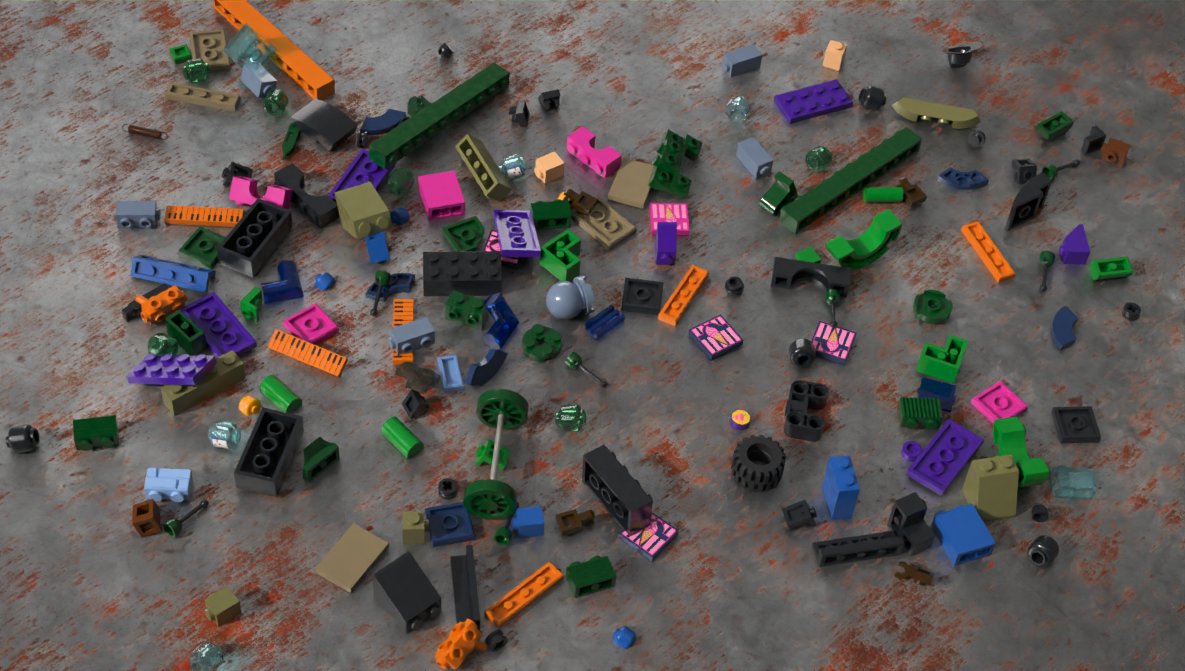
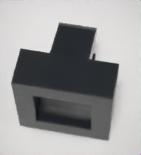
M559 89L543 92L538 97L539 103L543 105L546 111L550 109V102L557 109L560 106L559 97L561 95Z
M518 101L516 106L510 107L509 115H512V122L519 123L520 127H525L528 125L530 113L526 102Z
M410 390L402 403L410 419H417L420 414L426 413L430 407L424 402L425 397L421 396L418 390Z

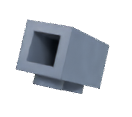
M754 44L724 53L723 62L721 63L722 69L730 77L758 69L761 66L762 54Z
M259 62L244 64L240 78L242 82L258 98L273 97L277 80Z
M753 137L738 143L736 157L755 179L771 173L773 159L767 154L760 143Z
M117 201L115 214L117 227L157 228V220H161L160 208L157 209L156 201Z
M424 317L391 328L388 343L397 355L407 354L435 344V330L428 317Z

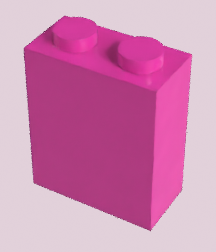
M455 170L418 176V191L428 221L465 215V200Z

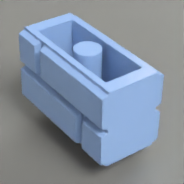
M148 468L144 485L146 499H154V501L167 499L174 502L190 500L193 484L192 471L190 469Z

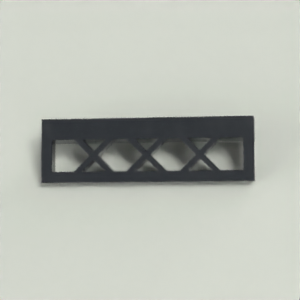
M893 530L814 542L812 548L819 567L897 556L901 554L904 541L902 536L896 537Z
M466 545V555L450 556L456 624L470 619L477 624V629L480 631V612L473 546Z

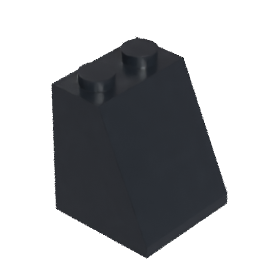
M409 551L373 574L374 599L406 634L411 630L418 629L423 622L429 618H434L441 611L440 595Z

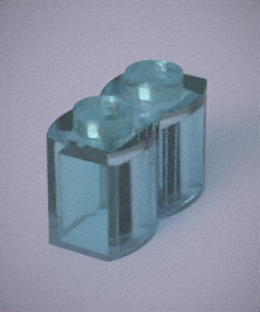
M1057 466L1051 470L1049 480L1053 497L1062 499L1073 497L1080 500L1094 498L1097 487L1092 469L1085 467L1072 469L1070 467Z

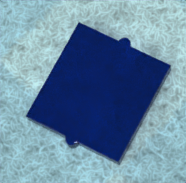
M922 377L920 388L917 389L918 397L939 398L942 411L951 413L953 402L956 399L954 397L956 385Z

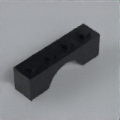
M293 163L274 173V185L293 189L290 202H293L301 213H305L313 224L318 225L322 229L339 219L337 203L328 195L313 196L302 190L305 187L304 173Z
M775 257L771 286L790 289L792 285L799 281H813L820 284L825 291L835 289L840 292V297L847 298L851 268Z

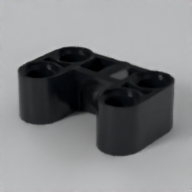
M796 380L791 384L785 410L784 433L786 436L811 442L821 439L825 421L818 415L808 414L807 409L821 410L825 407L829 394V389L825 385L803 380Z

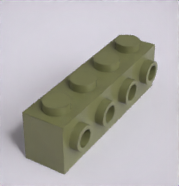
M467 134L455 147L485 196L490 200L494 199L501 202L512 188L483 142Z
M233 350L217 358V364L196 385H165L161 387L163 402L174 416L245 379L244 363Z

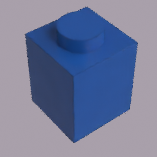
M384 231L365 237L371 263L380 264L390 259Z
M542 506L516 508V516L512 517L513 530H517L518 538L544 536L545 523Z

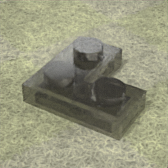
M413 362L402 363L396 368L395 373L397 376L408 379L406 388L422 394L436 386L441 378V375L436 374L435 371L417 367Z

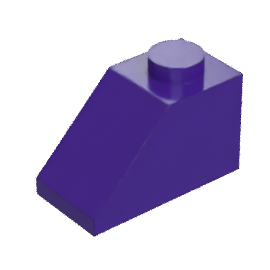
M657 222L654 246L656 265H675L677 222Z
M1079 224L1064 238L1063 244L1059 246V256L1062 257L1063 264L1086 265L1090 249L1083 224Z

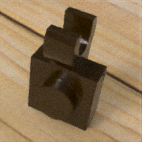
M906 177L898 179L900 184L896 185V187L903 188V199L910 207L926 201L927 196L917 184L911 185Z
M568 188L564 192L566 196L563 200H568V203L572 204V208L586 215H589L597 205L598 199L583 191L578 194Z
M574 509L556 514V521L562 536L583 531L582 525L592 526L595 524L593 520L595 516L592 510L578 514L577 510Z
M903 561L899 562L898 566L903 567L905 573L896 572V578L904 579L910 576L916 584L926 586V584L931 585L935 573L916 566L912 567Z

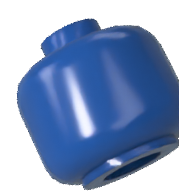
M403 207L396 208L390 212L392 223L403 225L410 220L408 211Z
M328 272L319 273L315 277L316 282L314 285L322 291L329 290L335 284V278Z
M622 626L620 629L616 628L612 634L614 636L613 643L623 649L630 648L636 639V633L627 626Z

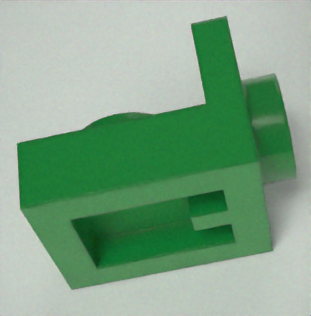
M254 287L240 301L241 314L255 322L259 320L258 309L263 302L261 289Z
M488 440L484 445H480L475 453V456H477L476 465L480 466L484 461L492 465L495 442ZM503 446L500 447L498 469L500 470L506 467L510 450Z

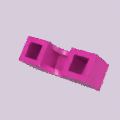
M584 126L568 135L566 149L584 164L591 167L597 174L607 178L619 169L622 155L609 145L604 149H595L596 135Z
M244 176L233 177L229 199L234 200L235 204L242 206L252 205L259 198L289 210L293 189L279 185H270L267 187L266 195L262 197L257 191L258 180Z

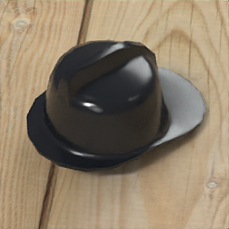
M970 42L944 49L943 52L947 53L950 67L958 68L970 63L972 52L983 47V44L980 42Z

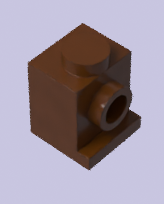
M1110 138L1108 143H1104L1101 148L1102 159L1117 164L1118 168H1122L1130 144Z
M154 499L133 505L132 524L141 537L162 531L160 526V508Z

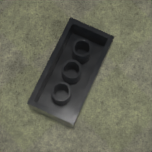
M257 198L218 246L219 264L254 277L292 228L291 211Z
M501 251L423 252V296H450L452 290L470 296H502Z
M262 407L234 471L236 488L277 497L304 432L303 416Z
M602 445L584 454L582 482L618 525L629 536L650 526L653 499L648 492L641 488L639 481L629 474L627 467L617 460L614 452L609 451L605 445Z

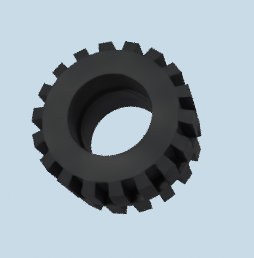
M759 434V437L751 435L750 438H743V441H739L734 450L731 465L732 475L735 476L737 482H741V486L744 488L748 486L749 490L757 489V491H762L764 488L769 490L771 486L775 487L780 482L786 462L784 448L779 446L778 441H772V438L769 436L765 438L764 435ZM758 460L764 462L766 465H757L751 461Z

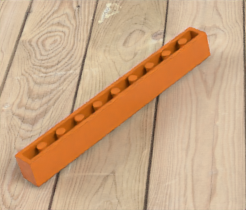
M213 0V7L313 99L322 100L335 93L334 78L328 75L320 65L318 66L310 56H307L299 46H296L289 37H286L279 28L271 24L268 18L261 15L258 9L251 6L248 0Z

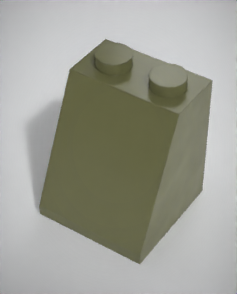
M371 182L334 192L342 227L356 239L393 228L389 210Z
M1012 454L972 460L962 491L967 503L974 505L983 522L1016 516L1019 470Z

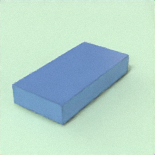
M458 356L437 357L444 393L464 390Z

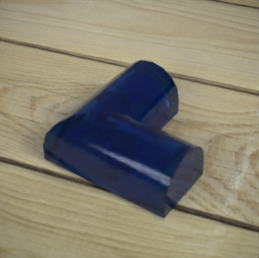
M291 260L283 261L278 265L279 281L261 283L264 304L304 297L297 265Z
M495 293L484 302L486 309L495 321L485 334L484 341L493 349H501L520 322L503 295Z

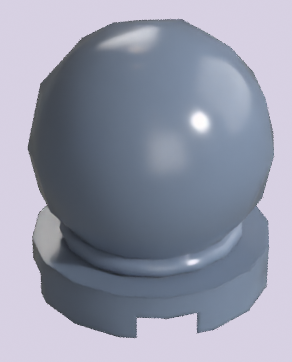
M584 275L575 277L573 283L560 281L549 289L546 296V306L556 318L567 320L576 317L581 311L585 315L595 311L592 308V303H595L591 285L585 283L586 277Z

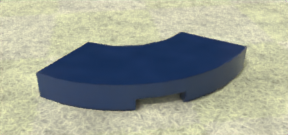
M388 109L381 116L366 117L360 131L361 133L368 132V135L383 134V131L396 128L400 120L406 117V112Z
M951 167L938 175L937 178L939 182L949 187L962 190L978 189L986 186L989 182V179L977 170L960 172Z
M391 274L389 284L382 287L379 301L385 302L388 297L395 293H409L415 281V274ZM375 282L367 290L366 298L375 300L378 285Z
M1067 306L1062 307L1056 313L1052 322V338L1060 350L1075 343L1077 339L1073 334L1072 326L1077 323L1078 317Z
M491 348L481 362L471 364L464 383L469 386H476L491 379L503 365L508 353Z

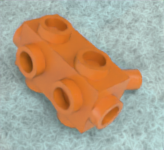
M174 285L149 299L138 294L135 301L141 304L142 312L140 314L143 321L152 326L153 324L161 323L166 317L185 307L188 297L183 290L180 291Z
M467 619L465 622L457 623L451 629L450 636L439 645L434 656L435 662L439 667L444 670L457 669L465 657L472 653L474 649L482 652L486 651L487 644L478 641L482 633L477 629L478 626L475 622Z

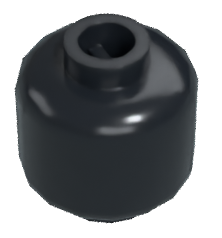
M869 85L866 88H862L858 100L862 107L876 111L885 105L886 97L881 88Z
M800 338L790 344V359L795 366L804 368L812 365L815 361L816 353L814 345L810 340Z
M30 424L12 427L5 441L7 447L11 448L14 453L33 451L37 447V444L40 442V436L36 428H33Z
M1041 535L1036 537L1030 544L1027 554L1035 565L1046 567L1058 556L1059 546L1053 538Z

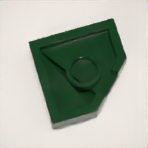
M477 216L443 227L442 234L454 251H477L485 234V228Z

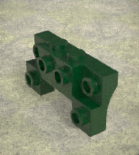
M668 129L663 134L661 142L656 148L657 155L652 162L654 166L648 186L655 190L670 192L683 199L689 193L692 180L680 174L683 159L685 156L694 161L699 156L702 142L688 134L683 138Z

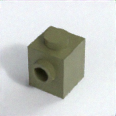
M424 511L402 512L403 544L425 543V532H429V520L424 519Z
M228 586L210 594L205 599L206 609L204 613L208 620L214 621L218 627L241 614L240 601Z

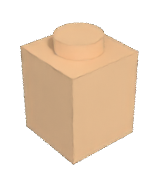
M830 40L825 52L823 66L839 71L845 58L847 45Z
M554 151L536 159L535 174L546 184L564 176V162Z

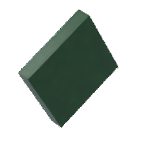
M199 226L178 250V254L212 270L219 262L217 248L226 237Z

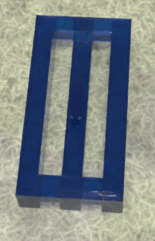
M610 305L584 323L583 329L597 340L623 322L625 315H620V311L618 309L614 310V306Z

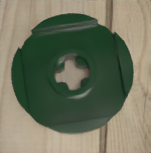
M925 290L924 293L917 294L914 299L913 311L915 312V318L919 321L943 325L951 315L952 302L951 300L948 301L945 298L946 295L940 291Z
M535 324L532 326V329H529L523 335L522 348L524 353L534 361L544 362L545 359L549 358L552 360L561 352V334L552 328ZM539 342H544V343H545V344H542V346H539V345H538Z

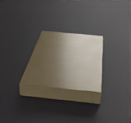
M224 29L189 33L192 58L195 59L193 60L195 73L231 69Z
M623 158L607 200L643 209L651 190L648 183L654 165Z
M597 197V205L589 215L576 210L571 213V219L605 248L610 250L635 234L637 228L600 197Z
M353 523L315 567V573L351 593L389 548V543Z

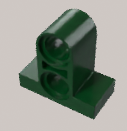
M780 171L775 175V183L759 202V206L772 216H777L784 205L798 197L794 181Z

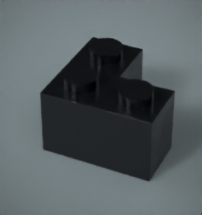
M916 492L894 501L887 523L890 530H894L896 537L902 536L904 541L903 547L910 556L931 548L936 536L932 527L928 526L924 521L928 508L926 502Z

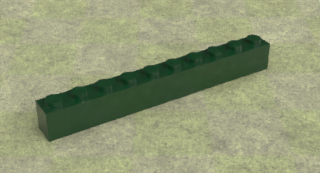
M492 63L369 145V159L383 169L394 165L403 157L408 156L413 150L421 147L422 144L446 130L447 127L458 122L465 115L470 114L475 108L483 105L484 102L505 90L509 86L510 72L496 63Z
M907 127L897 131L890 138L883 140L878 146L872 147L866 154L860 155L854 162L848 163L843 169L836 171L828 179L822 180L816 187L810 188L807 193L798 196L790 204L784 205L780 211L779 222L791 232L797 234L919 152L922 138Z

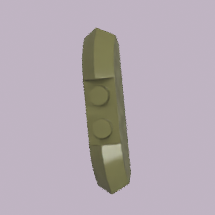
M905 97L891 105L901 116L915 122L918 115L923 120L931 121L932 118L939 119V123L949 124V121H952L951 128L954 129L969 128L981 122L974 110Z

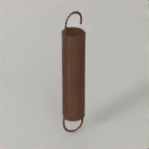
M129 125L128 131H124L156 139H162V133H165L135 125Z

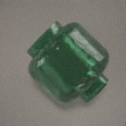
M202 58L186 61L185 66H182L185 80H188L190 83L207 80L210 73L209 64L205 63Z
M273 89L266 94L262 105L265 112L269 115L279 116L286 110L289 101L283 91Z
M817 146L807 153L805 162L811 171L821 172L832 163V155L826 147Z
M406 168L395 169L387 181L390 193L395 196L407 195L415 183L413 173Z
M157 333L152 336L147 344L148 353L156 354L157 357L166 354L177 355L178 352L177 341L164 333Z
M577 404L562 405L559 412L555 414L556 425H559L561 430L565 432L580 431L583 425H586L585 409H582Z

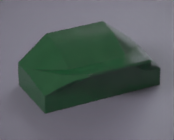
M1061 111L1033 126L1041 135L1052 142L1065 135L1073 126L1074 121Z
M318 437L303 449V479L308 483L338 461L340 459L339 446L335 443L327 442L321 437Z

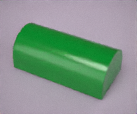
M864 188V203L902 202L903 188Z
M1128 256L1093 260L1090 264V274L1093 280L1127 277L1134 273Z
M269 375L262 381L260 392L282 412L291 413L302 405V399L275 375Z
M391 417L383 424L382 434L407 459L424 448V444L397 417Z

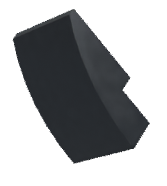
M318 99L312 100L289 119L315 144L320 142L329 152L353 135L358 126L346 114Z
M1043 172L1030 179L1018 191L1005 226L1006 231L1034 219L1037 210L1044 206L1052 181Z

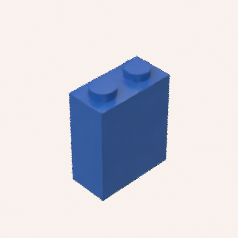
M850 455L829 457L822 488L831 520L852 519L860 488Z
M972 503L965 506L959 505L947 511L942 510L934 515L931 527L953 566L992 555L996 543Z

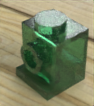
M422 95L419 97L413 96L407 102V113L412 117L432 103Z

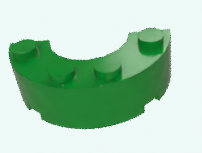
M888 209L873 217L869 228L858 238L846 241L841 235L826 243V248L841 267H849L851 270L859 269L876 261L888 251L889 243L892 240L896 241L902 223Z
M1017 416L996 419L993 425L994 444L998 443L999 454H996V457L1012 454L1019 470V488L1043 484L1050 477V468L1044 463L1042 457L1031 459L1029 453H1027L1025 446L1026 428L1024 424H1021Z

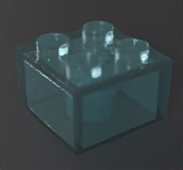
M247 23L223 49L242 68L246 63L259 62L263 66L277 50Z

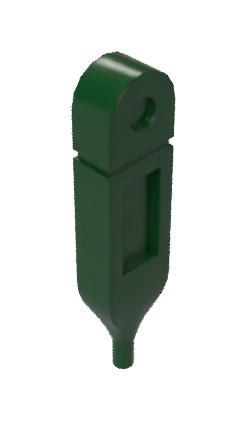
M293 122L290 124L282 143V160H285L287 155L294 152L299 135L301 134V130Z

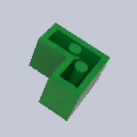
M567 229L540 248L539 264L560 281L571 282L580 274L581 260L577 257L580 255L581 239Z
M949 335L945 348L925 342L916 371L954 384L968 341Z

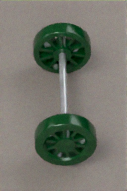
M492 389L481 394L477 401L476 415L478 419L485 425L497 429L490 479L474 481L464 491V508L473 516L481 519L502 520L510 517L516 511L518 498L516 491L510 485L496 480L503 429L510 430L520 427L526 422L529 405L527 400L512 390Z

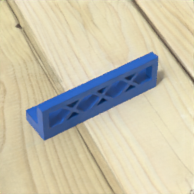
M139 255L133 257L130 276L208 292L210 278L215 277L216 271Z

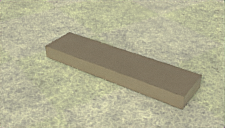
M173 82L170 83L165 93V98L169 100L236 112L241 101V95Z

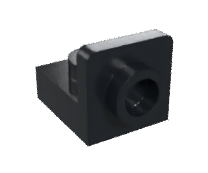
M1097 125L1092 126L1090 134L1084 139L1081 151L1085 155L1101 149L1104 144L1106 134Z
M1029 158L1012 160L1011 167L1018 172L1017 182L1019 184H1025L1036 176L1037 165Z
M231 162L229 167H225L221 177L224 178L223 186L227 187L228 183L236 176L251 178L253 169Z
M806 500L782 508L790 530L810 522L812 527L816 526L814 518L817 517L814 506H809Z

